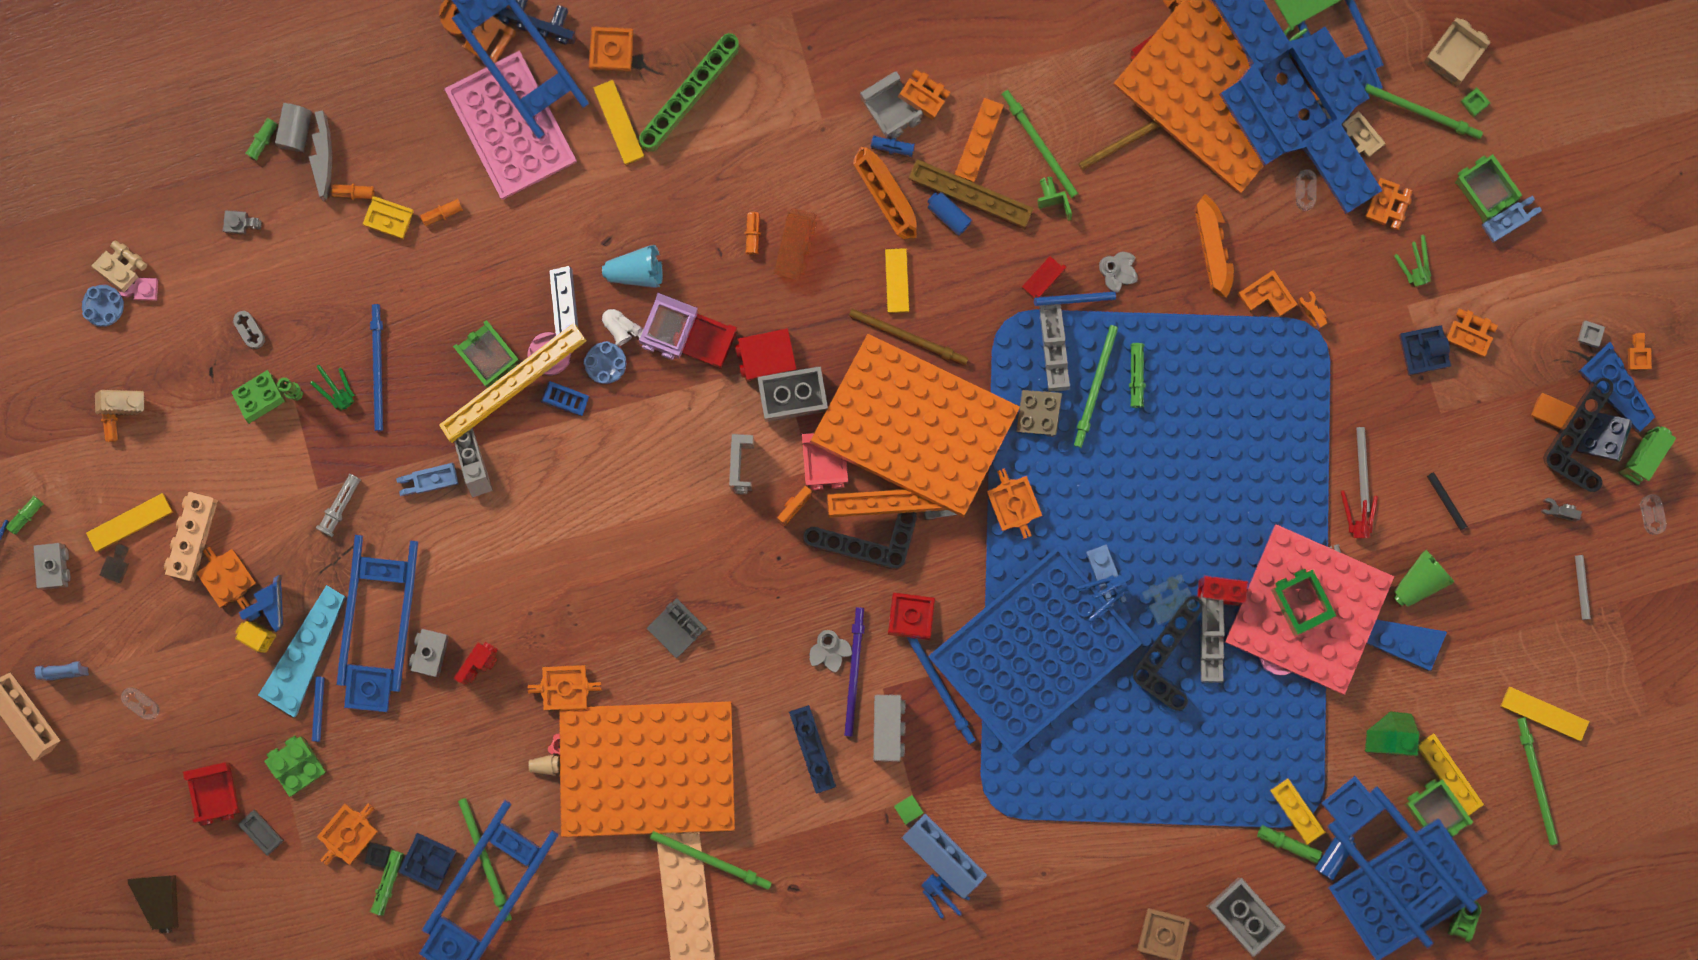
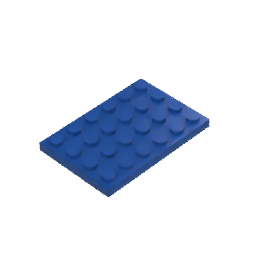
M1439 818L1416 832L1472 901L1488 893ZM1409 837L1368 862L1404 908L1442 879ZM1361 867L1329 886L1330 891L1375 960L1384 958L1417 937ZM1456 896L1420 925L1424 932L1464 908V903Z

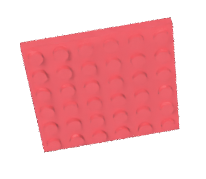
M1274 525L1248 586L1246 602L1241 603L1225 643L1345 695L1394 576L1279 525ZM1306 569L1307 572L1313 569L1336 617L1294 636L1271 590L1276 588L1274 583L1284 578L1290 581L1295 578L1294 573ZM1309 578L1282 590L1298 624L1325 612Z

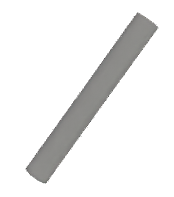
M1584 555L1575 556L1581 616L1582 620L1591 619Z

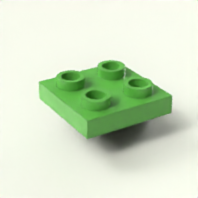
M268 370L231 392L248 424L285 402L282 391L279 390Z

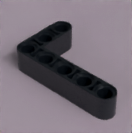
M1604 377L1595 378L1591 382L1543 457L1544 463L1549 468L1590 492H1596L1602 487V478L1570 456L1613 392L1614 386L1612 381ZM1601 381L1607 384V389L1603 393L1597 390V385ZM1589 399L1595 402V407L1591 411L1585 408V404ZM1581 417L1583 426L1576 429L1573 422L1576 418ZM1569 435L1571 437V444L1564 447L1561 440L1564 436ZM1557 453L1560 460L1557 464L1552 465L1550 463V456ZM1571 465H1576L1578 468V472L1574 476L1568 474V468ZM1594 476L1596 483L1593 487L1588 488L1586 480L1588 477Z
M910 512L909 514L912 515L913 521L905 524L901 521V515L904 513H898L889 547L817 527H810L805 530L804 541L811 548L898 570L905 563L917 516L915 512ZM810 532L818 533L819 540L817 542L811 543L807 540ZM900 533L905 534L907 542L905 544H898L895 540L896 535ZM830 538H838L840 545L837 548L829 547L828 540ZM850 544H859L860 552L857 554L850 553L848 550ZM874 548L879 549L881 552V557L876 560L869 556L870 550ZM891 555H900L902 562L899 565H893L889 560Z
M1190 595L1183 601L1133 671V679L1139 686L1175 711H1181L1187 706V695L1179 687L1160 675L1158 671L1202 612L1203 602L1197 595ZM1192 599L1197 600L1200 604L1199 608L1195 611H1191L1187 607L1188 602ZM1178 617H1183L1187 620L1184 628L1175 626L1174 622ZM1167 634L1174 637V643L1169 646L1162 643L1163 636ZM1151 653H1160L1162 659L1158 663L1151 662L1149 659ZM1139 670H1147L1149 677L1146 680L1138 679L1136 674ZM1158 682H1163L1167 687L1162 693H1158L1154 689L1155 684ZM1175 695H1181L1184 698V702L1181 705H1174L1172 698Z

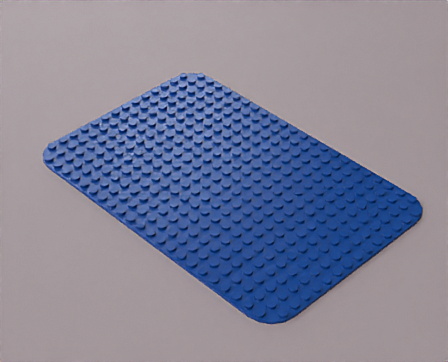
M1036 309L1018 312L1005 320L995 334L992 347L991 393L1018 406L1021 403L1022 390L1048 392L1040 310ZM1061 310L1066 340L1065 347L1070 390L1053 391L1055 393H1062L1057 434L1054 437L1045 436L1046 434L1016 432L1019 417L1018 411L988 470V491L1001 484L997 471L1004 468L1009 480H1017L1027 476L1042 516L1031 520L1027 524L1032 535L1031 537L1027 536L1026 539H1023L1020 528H1010L1002 532L988 497L985 607L1058 545L1090 582L1097 581L1086 552L1107 544L1117 573L1124 578L1128 586V590L1124 592L1126 601L1121 603L1117 599L1113 603L1114 606L1112 608L1143 644L1013 755L1008 752L982 721L980 775L983 792L994 808L1006 816L1022 820L1261 827V825H1265L1266 827L1273 828L1293 826L1270 790L1288 778L1312 814L1320 805L1325 786L1326 687L1293 672L1281 676L1274 675L1263 668L1259 657L1225 643L1239 610L1238 606L1223 605L1224 659L1222 683H1201L1200 614L1158 671L1160 675L1186 693L1188 704L1183 710L1175 711L1139 686L1133 679V671L1183 601L1190 595H1197L1199 579L1204 576L1241 580L1248 581L1249 586L1274 525H1279L1328 547L1330 356L1328 345L1320 332L1305 321L1289 317ZM1110 325L1118 327V331L1089 422L1091 424L1090 430L1085 435L1082 448L1074 446L1078 432L1076 428L1085 410ZM1132 343L1144 344V383L1146 384V389H1144L1143 408L1130 407L1131 389H1129V383H1131ZM1094 586L1100 592L1099 586ZM1193 599L1187 604L1188 609L1191 611L1197 610L1200 606L1199 602ZM1178 617L1174 624L1178 628H1184L1187 620L1183 617ZM1169 634L1164 635L1162 643L1167 646L1172 645L1174 637ZM1153 652L1150 654L1149 659L1153 663H1158L1162 656L1158 652ZM1144 669L1139 670L1136 674L1140 680H1146L1149 677V673ZM1158 682L1154 686L1155 691L1158 693L1164 692L1167 688L1163 682ZM1175 695L1172 698L1174 705H1181L1184 702V698L1181 695Z

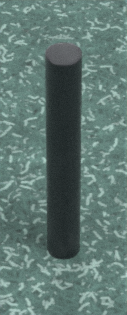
M1435 473L1429 474L1427 476L1428 480L1460 531L1468 527Z

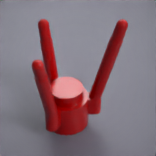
M1342 490L1341 495L1349 524V533H1353V538H1370V533H1373V521L1378 496H1374L1369 522L1366 521L1367 500H1363L1362 521H1355L1354 525L1345 491Z

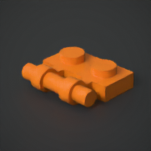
M915 69L911 76L918 81L915 82L909 78L898 98L918 111L921 110L924 115L933 120L945 102L938 96L941 95L946 99L950 91L945 89V85L939 82L938 84L930 79L929 75L925 72L921 73ZM923 84L932 89L933 93L924 88Z
M1379 178L1378 184L1382 191L1372 197L1365 218L1385 225L1388 218L1393 220L1391 228L1399 230L1401 223L1405 221L1406 216L1404 214L1407 206L1411 204L1413 191L1405 188L1402 195L1397 193L1399 184ZM1394 201L1399 202L1397 212L1391 210Z
M1459 308L1455 316L1463 320L1462 323L1455 320L1452 322L1446 336L1448 342L1484 358L1493 340V337L1487 335L1486 332L1489 330L1495 333L1498 325L1492 323L1486 317L1483 319L1474 315V312L1470 310L1464 311ZM1469 323L1480 326L1479 331L1468 327Z

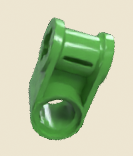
M1473 901L1478 908L1470 915L1465 913V907L1455 913L1449 925L1448 935H1457L1464 938L1468 943L1471 941L1481 914V906L1478 902Z

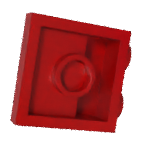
M477 642L454 679L465 685L468 682L472 683L478 675L477 669L486 672L487 669L491 670L497 662L495 657L498 649L487 642H484V644Z

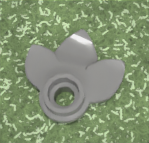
M1119 252L1114 257L1106 256L1100 261L1099 270L1105 276V284L1110 290L1118 293L1122 284H1133L1138 281L1137 273L1131 267L1135 261L1134 255L1127 252ZM1108 263L1113 265L1112 270L1108 269Z
M831 630L822 631L817 638V644L810 650L811 665L816 666L823 662L829 670L837 672L841 666L842 657L852 655L851 647L846 640L839 639L835 632ZM826 637H830L832 639V643L830 645H826L824 643V639Z

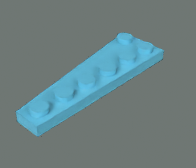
M326 585L258 696L289 715L297 716L308 685L313 678L318 661H320L323 649L330 637L332 627L337 620L346 596Z

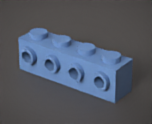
M926 814L902 837L963 899L987 876Z

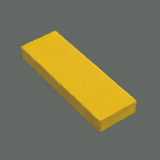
M886 249L888 313L909 312L906 249Z
M1288 778L1270 790L1306 845L1325 833Z

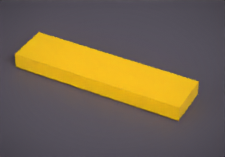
M613 80L594 87L624 164L627 165L645 158Z
M161 493L86 532L95 552H99L174 512L165 495Z
M1508 687L1500 706L1577 741H1582L1589 721L1512 687Z
M1434 733L1418 743V750L1439 780H1444L1468 815L1484 805Z

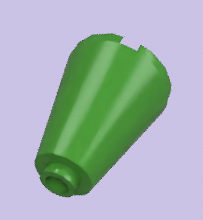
M1425 550L1394 590L1396 593L1394 598L1401 606L1406 604L1409 607L1450 586L1455 581L1433 556Z

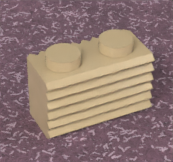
M100 390L95 393V413L97 415L99 413L137 415L144 410L143 391Z

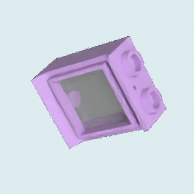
M657 293L656 300L639 339L642 348L650 352H654V350L660 351L663 357L674 360V357L679 359L698 314V309Z

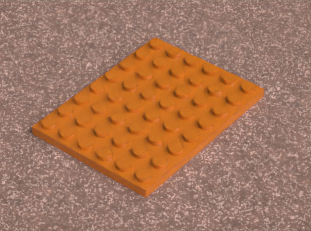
M1182 0L1113 85L1239 194L1243 192L1264 166L1219 95L1236 84L1250 67L1245 52L1218 9L1210 1ZM1279 73L1276 76L1277 83L1285 85L1287 83V76ZM1310 89L1315 99L1318 101V96ZM1301 109L1298 114L1299 118L1302 120L1309 111Z
M867 334L810 443L964 518L1020 406Z
M731 701L587 707V709L559 710L562 838L652 834L653 831L660 834L735 831Z

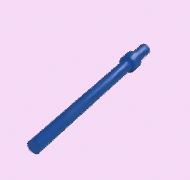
M372 304L370 330L372 331L374 429L375 431H383L381 330H383V321H381L380 304Z
M906 637L955 720L954 725L957 730L962 732L968 744L976 741L967 726L969 725L968 721L960 714L919 641L916 638Z

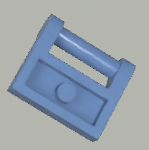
M79 661L62 666L35 667L37 680L49 681L89 676L88 667L81 666Z

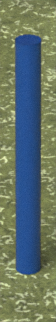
M1102 292L1034 298V305L1044 306L1115 300L1116 293Z

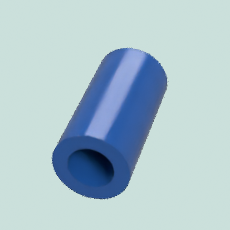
M942 192L939 194L934 193L927 201L929 203L927 208L958 236L973 221Z
M1353 836L1349 837L1348 839L1356 846L1353 842L1355 838ZM1336 837L1315 867L1316 871L1332 881L1350 855Z

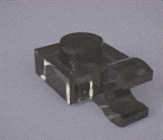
M118 544L114 557L107 556L99 575L121 584L129 566V563L124 562L129 547Z

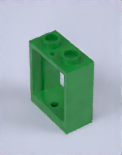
M1306 569L1294 573V579L1288 581L1287 578H1284L1274 583L1276 588L1271 590L1294 636L1336 617L1313 569L1308 572ZM1309 578L1325 612L1298 624L1282 590Z

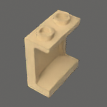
M1456 18L1425 59L1424 63L1458 86L1491 42L1484 33L1476 32L1472 29L1470 23L1466 20Z

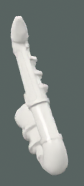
M610 309L603 313L602 321L604 326L614 336L615 345H623L632 338L627 333L628 331L640 339L644 329L622 315L623 313ZM661 337L657 340L667 343L671 340V337Z

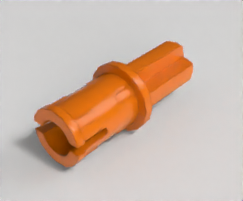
M352 183V185L333 184L331 195L333 197L351 198V200L355 198L372 200L374 186H355V183Z
M457 198L442 206L439 204L437 208L421 214V220L425 226H428L442 219L445 221L446 217L463 211Z
M749 212L747 214V232H744V235H746L745 253L749 255L759 254L758 246L761 233L759 232L760 214L757 212Z
M102 414L103 419H101V422L103 423L105 441H117L116 421H118V418L114 414Z

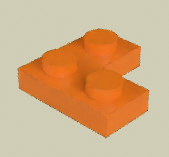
M1274 270L1238 293V296L1249 311L1267 300L1278 317L1298 305Z

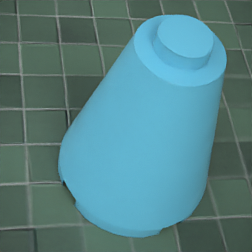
M650 245L606 261L605 266H602L603 277L612 283L660 287L659 284L662 283L663 270L662 262H658L656 255H660L657 246Z

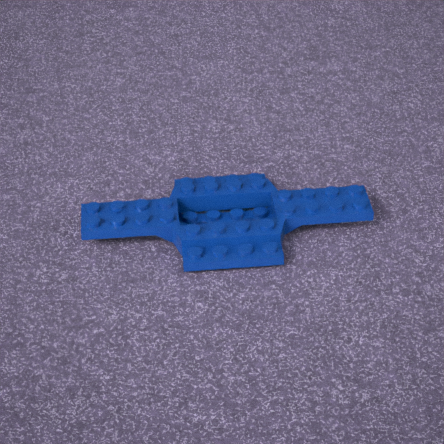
M1212 0L1245 52L1250 65L1236 84L1219 95L1262 164L1266 165L1282 154L1302 149L1315 164L1345 214L1381 192V187L1341 125L1356 106L1370 97L1327 28L1323 27L1311 36L1289 41L1264 0ZM1289 52L1295 59L1296 63L1300 67L1301 71L1305 75L1306 79L1310 83L1311 87L1315 91L1316 95L1320 99L1321 103L1325 107L1331 119H1328L1325 113L1323 112L1314 95L1312 94L1307 84L1303 80L1302 76L1298 72L1297 68L1293 64L1292 60L1290 59ZM1279 73L1287 76V83L1285 85L1277 83L1276 76ZM1301 109L1309 111L1310 117L1308 120L1303 121L1299 118L1298 114Z

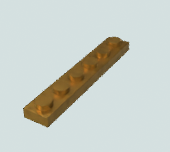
M918 159L909 176L910 181L936 192H942L948 197L1024 229L1033 211V208Z

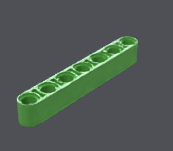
M728 33L720 38L641 132L639 140L643 150L654 152L659 148L739 52V41L734 34ZM729 41L735 43L732 49H727L724 45ZM719 57L722 59V62L719 65H713L711 60ZM701 73H706L709 76L705 81H700L697 77ZM687 89H693L695 94L687 97L684 95V92ZM674 105L682 107L678 113H673L671 108ZM660 121L668 122V126L664 129L657 127ZM647 137L655 138L654 143L651 145H646L644 140Z

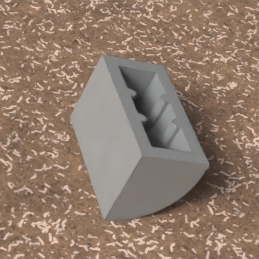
M283 103L275 144L282 149L304 152L312 111L301 106Z

